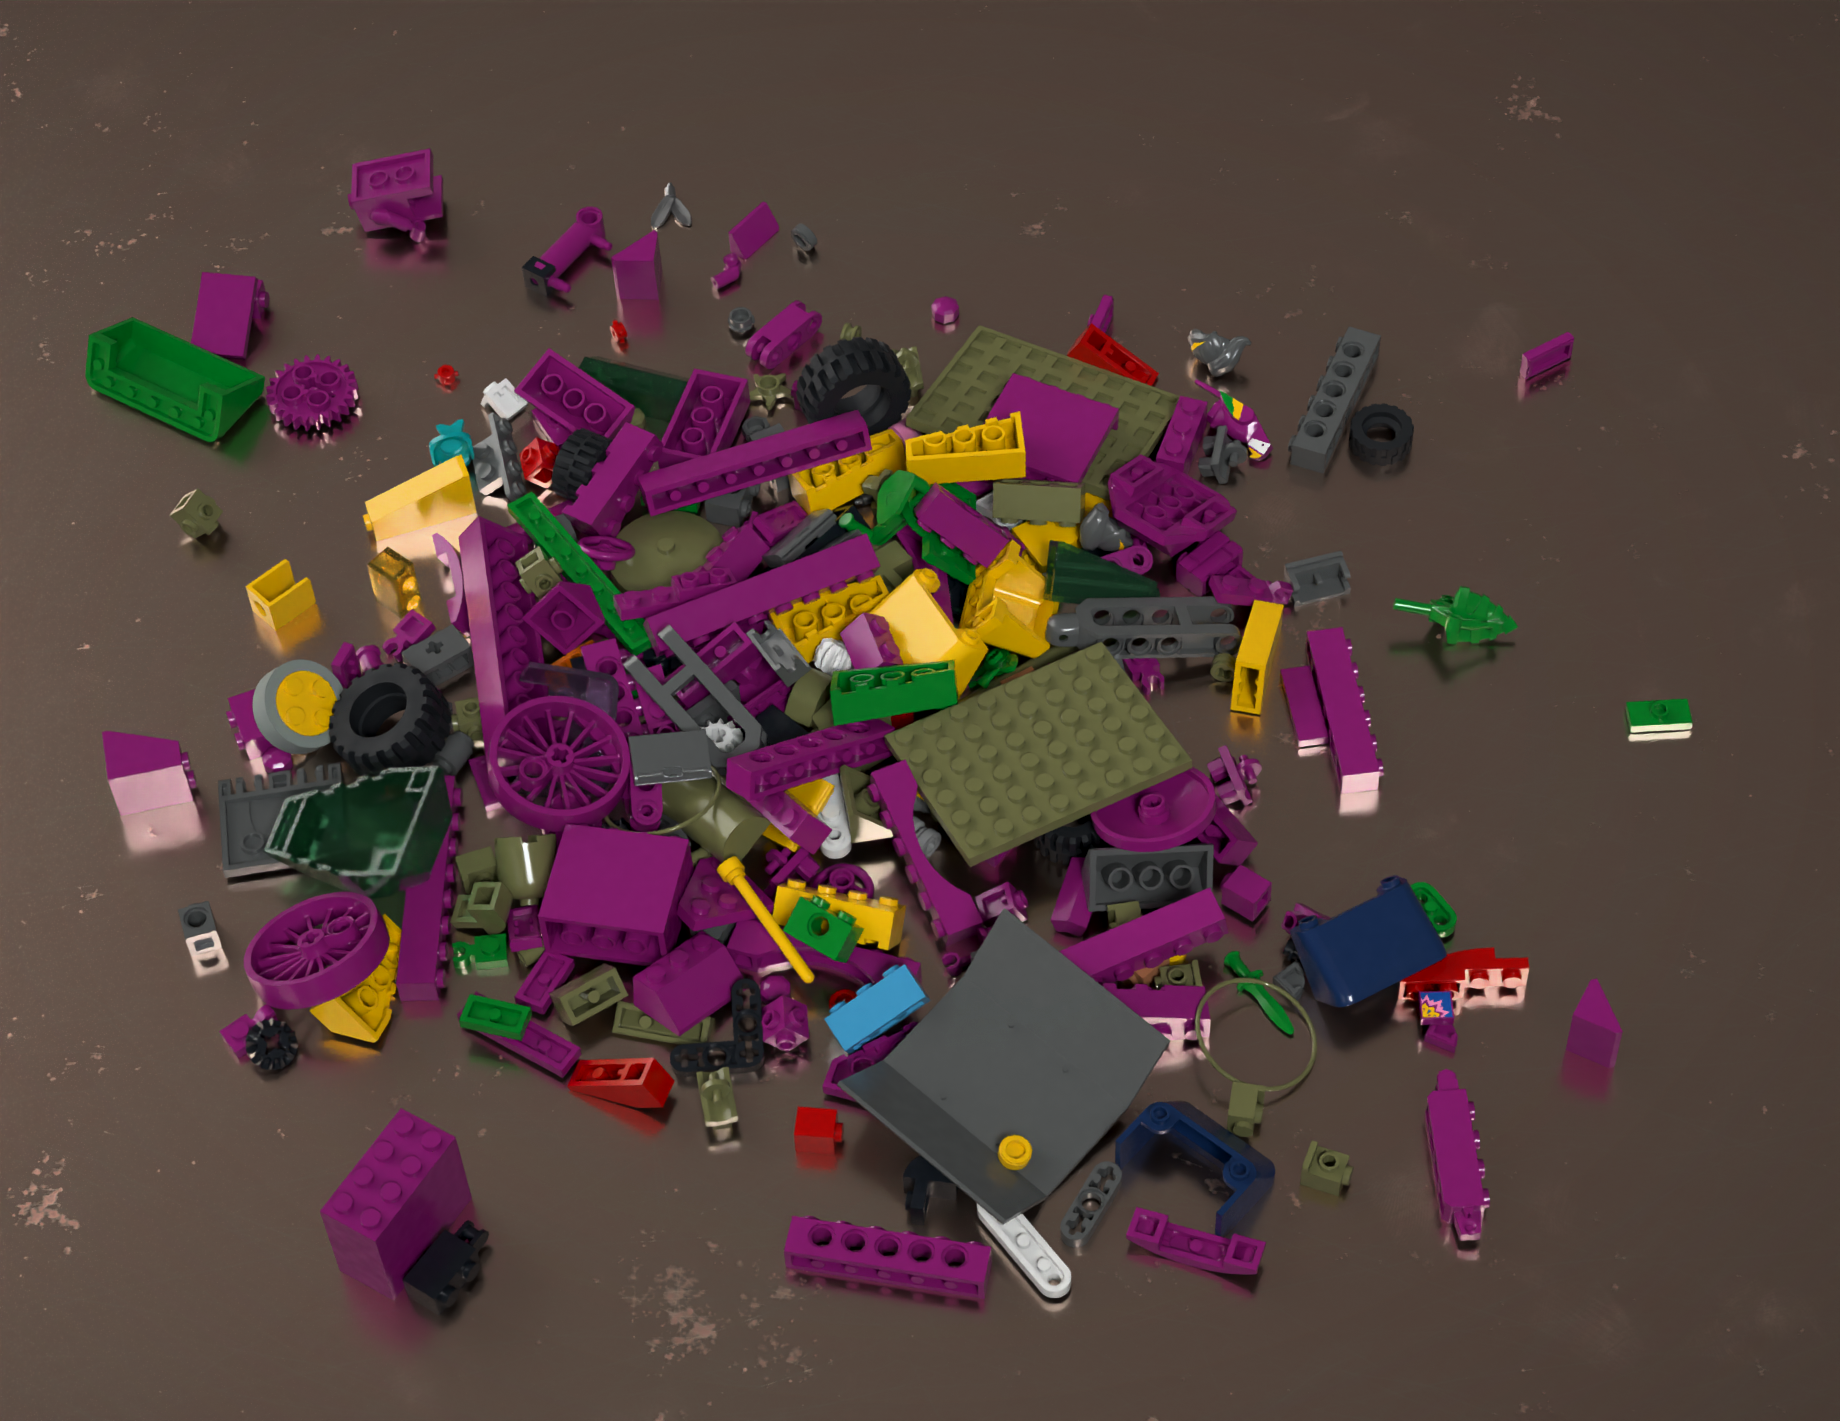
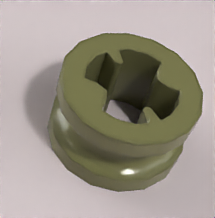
M845 323L840 334V340L846 339L849 341L852 340V337H861V326L856 325L852 327L851 323Z
M1226 653L1215 655L1210 670L1212 677L1222 682L1233 681L1236 657Z

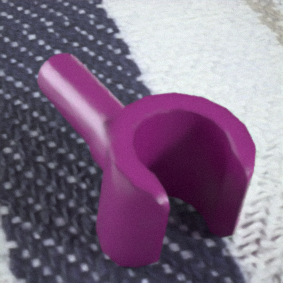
M948 952L943 955L942 962L944 966H949L946 968L948 974L955 977L961 974L964 966L971 963V956L960 958L957 953Z

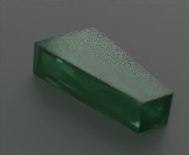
M1050 540L1044 600L1080 604L1087 598L1160 597V590L1157 588L1158 582L1068 543Z

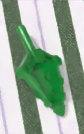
M1460 586L1454 597L1442 595L1438 600L1431 599L1430 604L1395 598L1393 603V610L1425 615L1428 621L1444 626L1447 643L1456 645L1457 642H1471V644H1475L1487 638L1493 640L1503 632L1507 634L1518 628L1510 614L1507 616L1503 612V607L1500 604L1496 606L1490 601V597L1485 594L1481 596L1470 591L1469 587Z

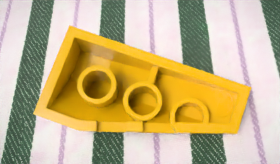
M383 914L382 917L386 923L390 941L386 955L378 967L364 981L350 991L328 1002L312 1006L309 1010L332 1033L374 1043L378 1041L391 1019L392 1009L389 1006L391 996L396 993L397 988L394 980L398 968L402 930L386 914Z

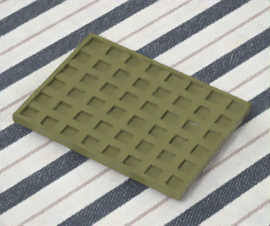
M979 325L906 417V427L926 434L939 431L948 434L954 432L958 426L968 424L969 428L983 425L1013 373L1030 377L1038 382L1053 385L1074 394L1083 395L1086 398L1109 404L1119 409L1118 429L1110 430L1082 483H1086L1085 492L1110 501L1107 484L1110 474L1140 454L1146 457L1150 456L1166 433L1180 396Z
M1102 642L884 735L885 744L897 762L906 760L918 785L917 791L969 867L1192 768V759Z

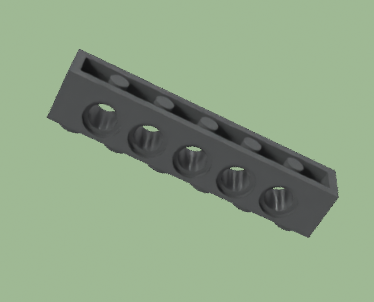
M1348 327L1344 337L1340 336L1338 338L1335 348L1336 354L1335 356H1330L1327 362V373L1325 376H1320L1316 389L1317 394L1316 396L1311 395L1309 399L1307 415H1302L1299 420L1297 429L1299 432L1297 436L1292 435L1289 441L1288 451L1292 452V465L1324 473L1379 356L1381 335Z

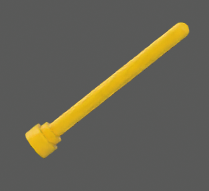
M737 856L725 860L717 868V873L724 882L735 885L803 982L807 984L812 983L815 978L813 972L744 878L746 875L744 865Z

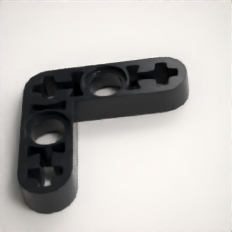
M744 978L737 981L732 987L734 1040L678 1045L670 1054V1063L675 1074L680 1077L697 1076L696 1072H714L723 1067H729L730 1074L749 1073L757 1071L762 1067L765 1058L760 988L755 981ZM746 988L749 989L751 994H754L749 997L750 1009H744L743 998L738 996L743 994V989ZM752 1018L757 1022V1027L754 1031L745 1033L739 1029L741 1020ZM745 1041H752L753 1053L758 1055L754 1056L753 1062L750 1063L746 1062L745 1057H741L746 1055ZM714 1051H722L726 1055V1060L722 1065L713 1066L708 1062L709 1055ZM699 1052H703V1053H702V1059H703V1063H704V1066H703V1067H699V1061H698V1060H695V1059H699V1056H698V1053H699ZM683 1054H688L689 1059L693 1060L688 1062V1067H682L680 1062H676L682 1059Z

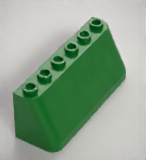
M134 317L89 335L85 377L92 389L207 442H213L222 438L264 391L265 376Z

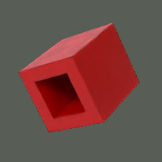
M798 1107L794 1129L796 1152L835 1155L836 1143H842L844 1134V1123L838 1122L837 1109Z

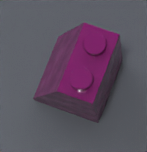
M113 731L102 732L107 779L121 816L194 801L192 789L197 788L194 770H191L188 752L182 753L179 741Z

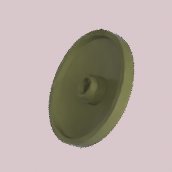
M668 511L655 516H650V514L644 515L629 523L616 536V538L630 543L635 548V555L629 560L616 562L615 569L610 570L615 585L623 594L627 591L650 590L658 586L670 587L671 576L693 572L699 566H703L707 561L705 557L708 552L723 542L722 536L707 520L688 512Z

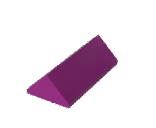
M550 348L547 349L514 390L515 394L570 432L574 433L577 429L585 428L612 440L626 422L631 423L635 411L634 405Z

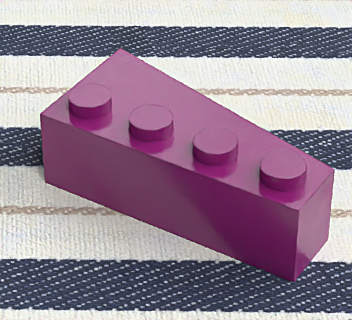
M626 422L606 449L607 458L605 461L596 463L591 470L592 479L588 485L581 484L575 493L578 499L573 506L567 504L562 513L583 534L588 536L616 537L620 531L621 522L626 513L633 508L635 496L640 489L637 476L648 473L653 463L659 460L662 454V442L655 434Z
M1116 983L1102 984L1106 990L1170 1041L1181 1039L1197 1040L1195 1017L1200 1001L1206 994L1205 986L1164 985L1160 990H1153L1147 984H1135L1132 989H1117ZM1208 1001L1204 1004L1200 1016L1202 1037H1210L1211 1019Z

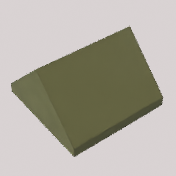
M842 765L840 767L841 789L851 843L894 837L891 829L886 830L880 818V812L882 811L878 802L873 803L868 794L867 785L870 784L871 776Z

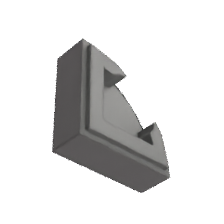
M1298 960L1273 977V984L1288 992L1297 1001L1301 998L1305 987L1304 969Z

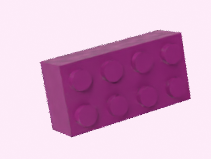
M694 368L661 440L663 447L662 454L658 460L659 469L731 447L750 404L748 379Z

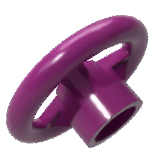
M587 536L577 542L582 551L590 558H593V562L600 570H614L616 562L629 560L635 555V548L630 543L614 537Z
M847 863L835 864L825 868L816 876L812 888L818 889V885L823 884L829 877L830 886L837 887L836 892L848 894L849 890L868 893L867 898L870 899L874 895V884L870 875L864 869ZM854 875L862 880L865 888L855 885Z

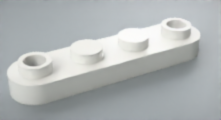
M837 773L821 778L835 787L823 811L818 814V817L833 829L820 846L822 853L832 859L842 858L851 850L850 830L839 774Z
M977 1203L979 1219L1039 1291L1050 1298L1064 1296L1071 1287V1272L1026 1217L1020 1214L1009 1222L1002 1224ZM1052 1280H1057L1060 1282L1058 1285L1049 1284V1282Z

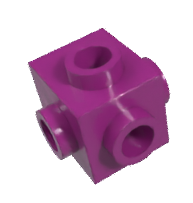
M782 995L763 1007V1042L788 1052L809 1039L807 1005Z

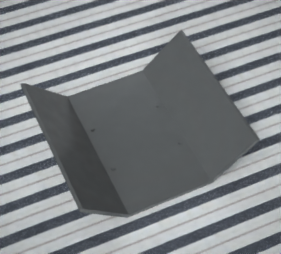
M1004 908L964 976L883 1061L841 1080L837 1086L1000 1223L1005 1224L1046 1200L1129 1109L1169 1045L1170 1040ZM1007 1136H1022L1029 1141L1032 1147L1031 1159L1023 1169H1007L998 1159L1000 1143Z

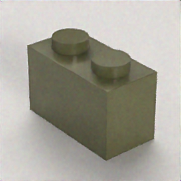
M605 963L549 993L562 1022L571 1026L582 1022L629 996L616 968Z

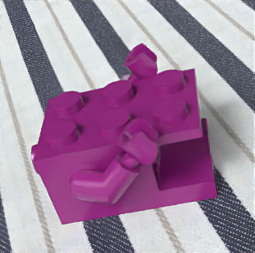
M430 148L352 164L351 193L348 194V202L350 208L355 210L365 232L394 227L405 232L410 230V238L416 242H422L426 235L424 220L443 217L442 175L433 176L434 156Z

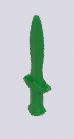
M1231 951L1224 958V965L1230 966L1239 978L1260 980V977L1264 975L1262 970L1251 972L1241 960L1239 951ZM1238 983V992H1241L1243 989L1250 992L1273 1023L1289 1035L1294 1033V1028L1288 1015L1281 1005L1266 991L1263 985Z

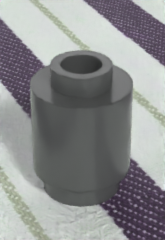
M461 731L449 734L448 738L446 737L444 740L445 746L442 751H438L435 754L436 759L432 762L433 768L442 776H455L473 753V740Z

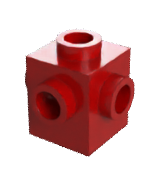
M538 437L526 446L519 454L525 480L548 489L553 484L552 474L557 455L560 451L559 446Z

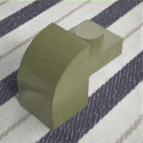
M896 540L875 552L880 567L874 575L881 576L889 594L913 573L912 557Z
M812 668L798 679L790 693L785 714L798 723L812 727V716L831 698L830 686L832 676Z
M474 882L471 895H458L450 923L455 928H483L488 934L500 933L506 927L513 895L502 882Z

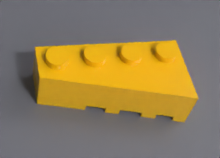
M1020 411L1010 413V418L999 421L997 417L986 419L985 424L969 428L968 424L958 426L952 433L945 434L939 431L905 440L907 472L916 474L929 484H934L935 482L942 484L1026 477V451Z
M888 429L870 436L872 450L788 475L792 496L808 515L817 510H834L864 494L862 484L869 475L879 477L884 469L892 470L893 474L897 470L907 471L906 457L901 438L892 429Z
M880 575L860 584L858 581L847 584L848 588L835 594H831L830 590L821 593V598L810 604L804 605L803 601L793 604V609L784 614L777 615L776 612L768 614L769 621L774 624L777 630L780 628L806 662L810 663L813 661L817 646L820 645L822 639L833 638L843 642L840 633L863 612L869 613L889 594Z
M788 879L787 883L784 882L777 886L772 917L778 925L785 926L800 897L812 899L816 895L831 903L829 909L839 913L842 910L857 918L855 924L864 928L857 943L864 945L878 941V948L890 950L901 942L906 905L898 904L897 898L880 896L879 900L867 898L868 893L849 890L848 894L836 892L837 887L822 884L818 885V889L806 887V881L798 879ZM827 919L821 925L823 935L829 930Z

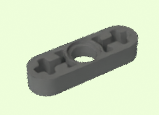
M1104 1161L1097 1164L1090 1173L1061 1221L1060 1236L1063 1243L1072 1248L1082 1247L1092 1237L1122 1186V1171L1117 1164ZM1108 1174L1112 1175L1113 1180H1107L1103 1191L1100 1190L1101 1177L1105 1178ZM1088 1198H1094L1101 1203V1206L1097 1210L1089 1211L1082 1206V1202ZM1079 1217L1082 1218L1081 1232L1077 1231L1074 1235L1070 1234V1229H1075L1079 1223Z

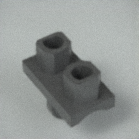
M1226 425L1218 426L1216 435L1204 437L1203 450L1206 456L1212 455V457L1200 458L1198 463L1202 476H1216L1219 484L1228 483L1230 467L1243 463L1248 455V451L1241 444V441H1232L1228 438V428Z

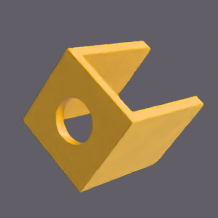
M284 559L245 586L252 611L275 631L316 603L310 579L305 577L295 584L290 562L287 559Z

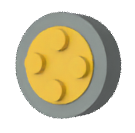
M304 659L288 661L267 673L259 681L253 696L254 719L262 735L276 748L291 754L313 752L331 742L329 731L331 730L329 728L330 716H334L332 708L335 701L339 702L341 699L340 693L343 691V687L330 670L317 662Z

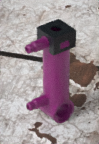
M593 206L580 209L576 214V222L540 258L532 256L522 266L525 287L545 297L554 289L568 293L571 290V286L558 277L590 245L607 251L612 249V243L604 239L605 227L603 214L600 209Z

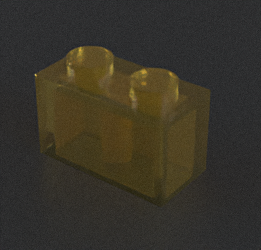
M387 546L367 564L377 603L402 618L411 609L414 610L419 602L422 601L414 565L411 561Z

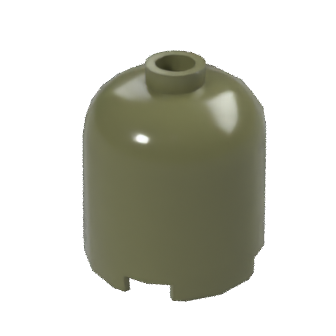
M556 834L528 835V842H523L522 837L514 836L494 838L498 882H502L509 889L513 899L520 900V906L538 905L539 898L544 897L556 858Z

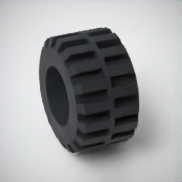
M585 428L574 431L561 447L554 464L552 487L555 494L576 502L578 499L575 494L581 484L588 485L592 479L591 470L597 462L605 461L607 458L606 449L613 440Z
M1090 814L1077 819L1084 823L1081 826H1061L1034 838L1036 847L1040 848V853L1044 857L1050 855V861L1054 863L1063 861V865L1069 866L1072 857L1086 858L1089 849L1108 847V843L1101 839L1094 830Z

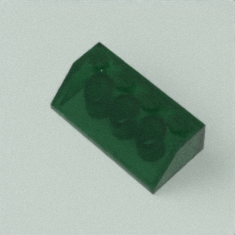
M600 356L584 357L579 366V369L636 408H640L646 417L670 422L690 379Z

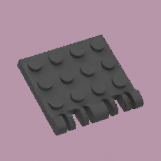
M341 762L328 764L329 780L325 778L324 766H316L315 776L317 782L307 783L305 769L298 768L297 785H293L291 770L268 773L269 789H265L263 776L258 774L255 775L254 779L255 791L246 792V782L243 777L236 778V794L233 792L231 779L218 780L222 864L225 878L349 859Z

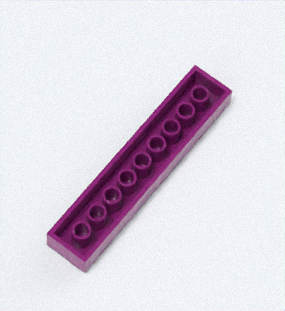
M478 516L462 532L458 539L487 762L490 740L502 718L518 705L535 698L549 696L541 636L522 619V616L536 604L535 594L533 592L528 594L521 585L519 579L522 577L515 564L516 561L529 553L527 536ZM541 717L531 720L547 744L551 746L545 718ZM523 725L513 730L539 747ZM504 739L500 745L502 748L528 753L508 739ZM497 757L499 767L520 765V762ZM537 773L527 774L530 778L540 777Z

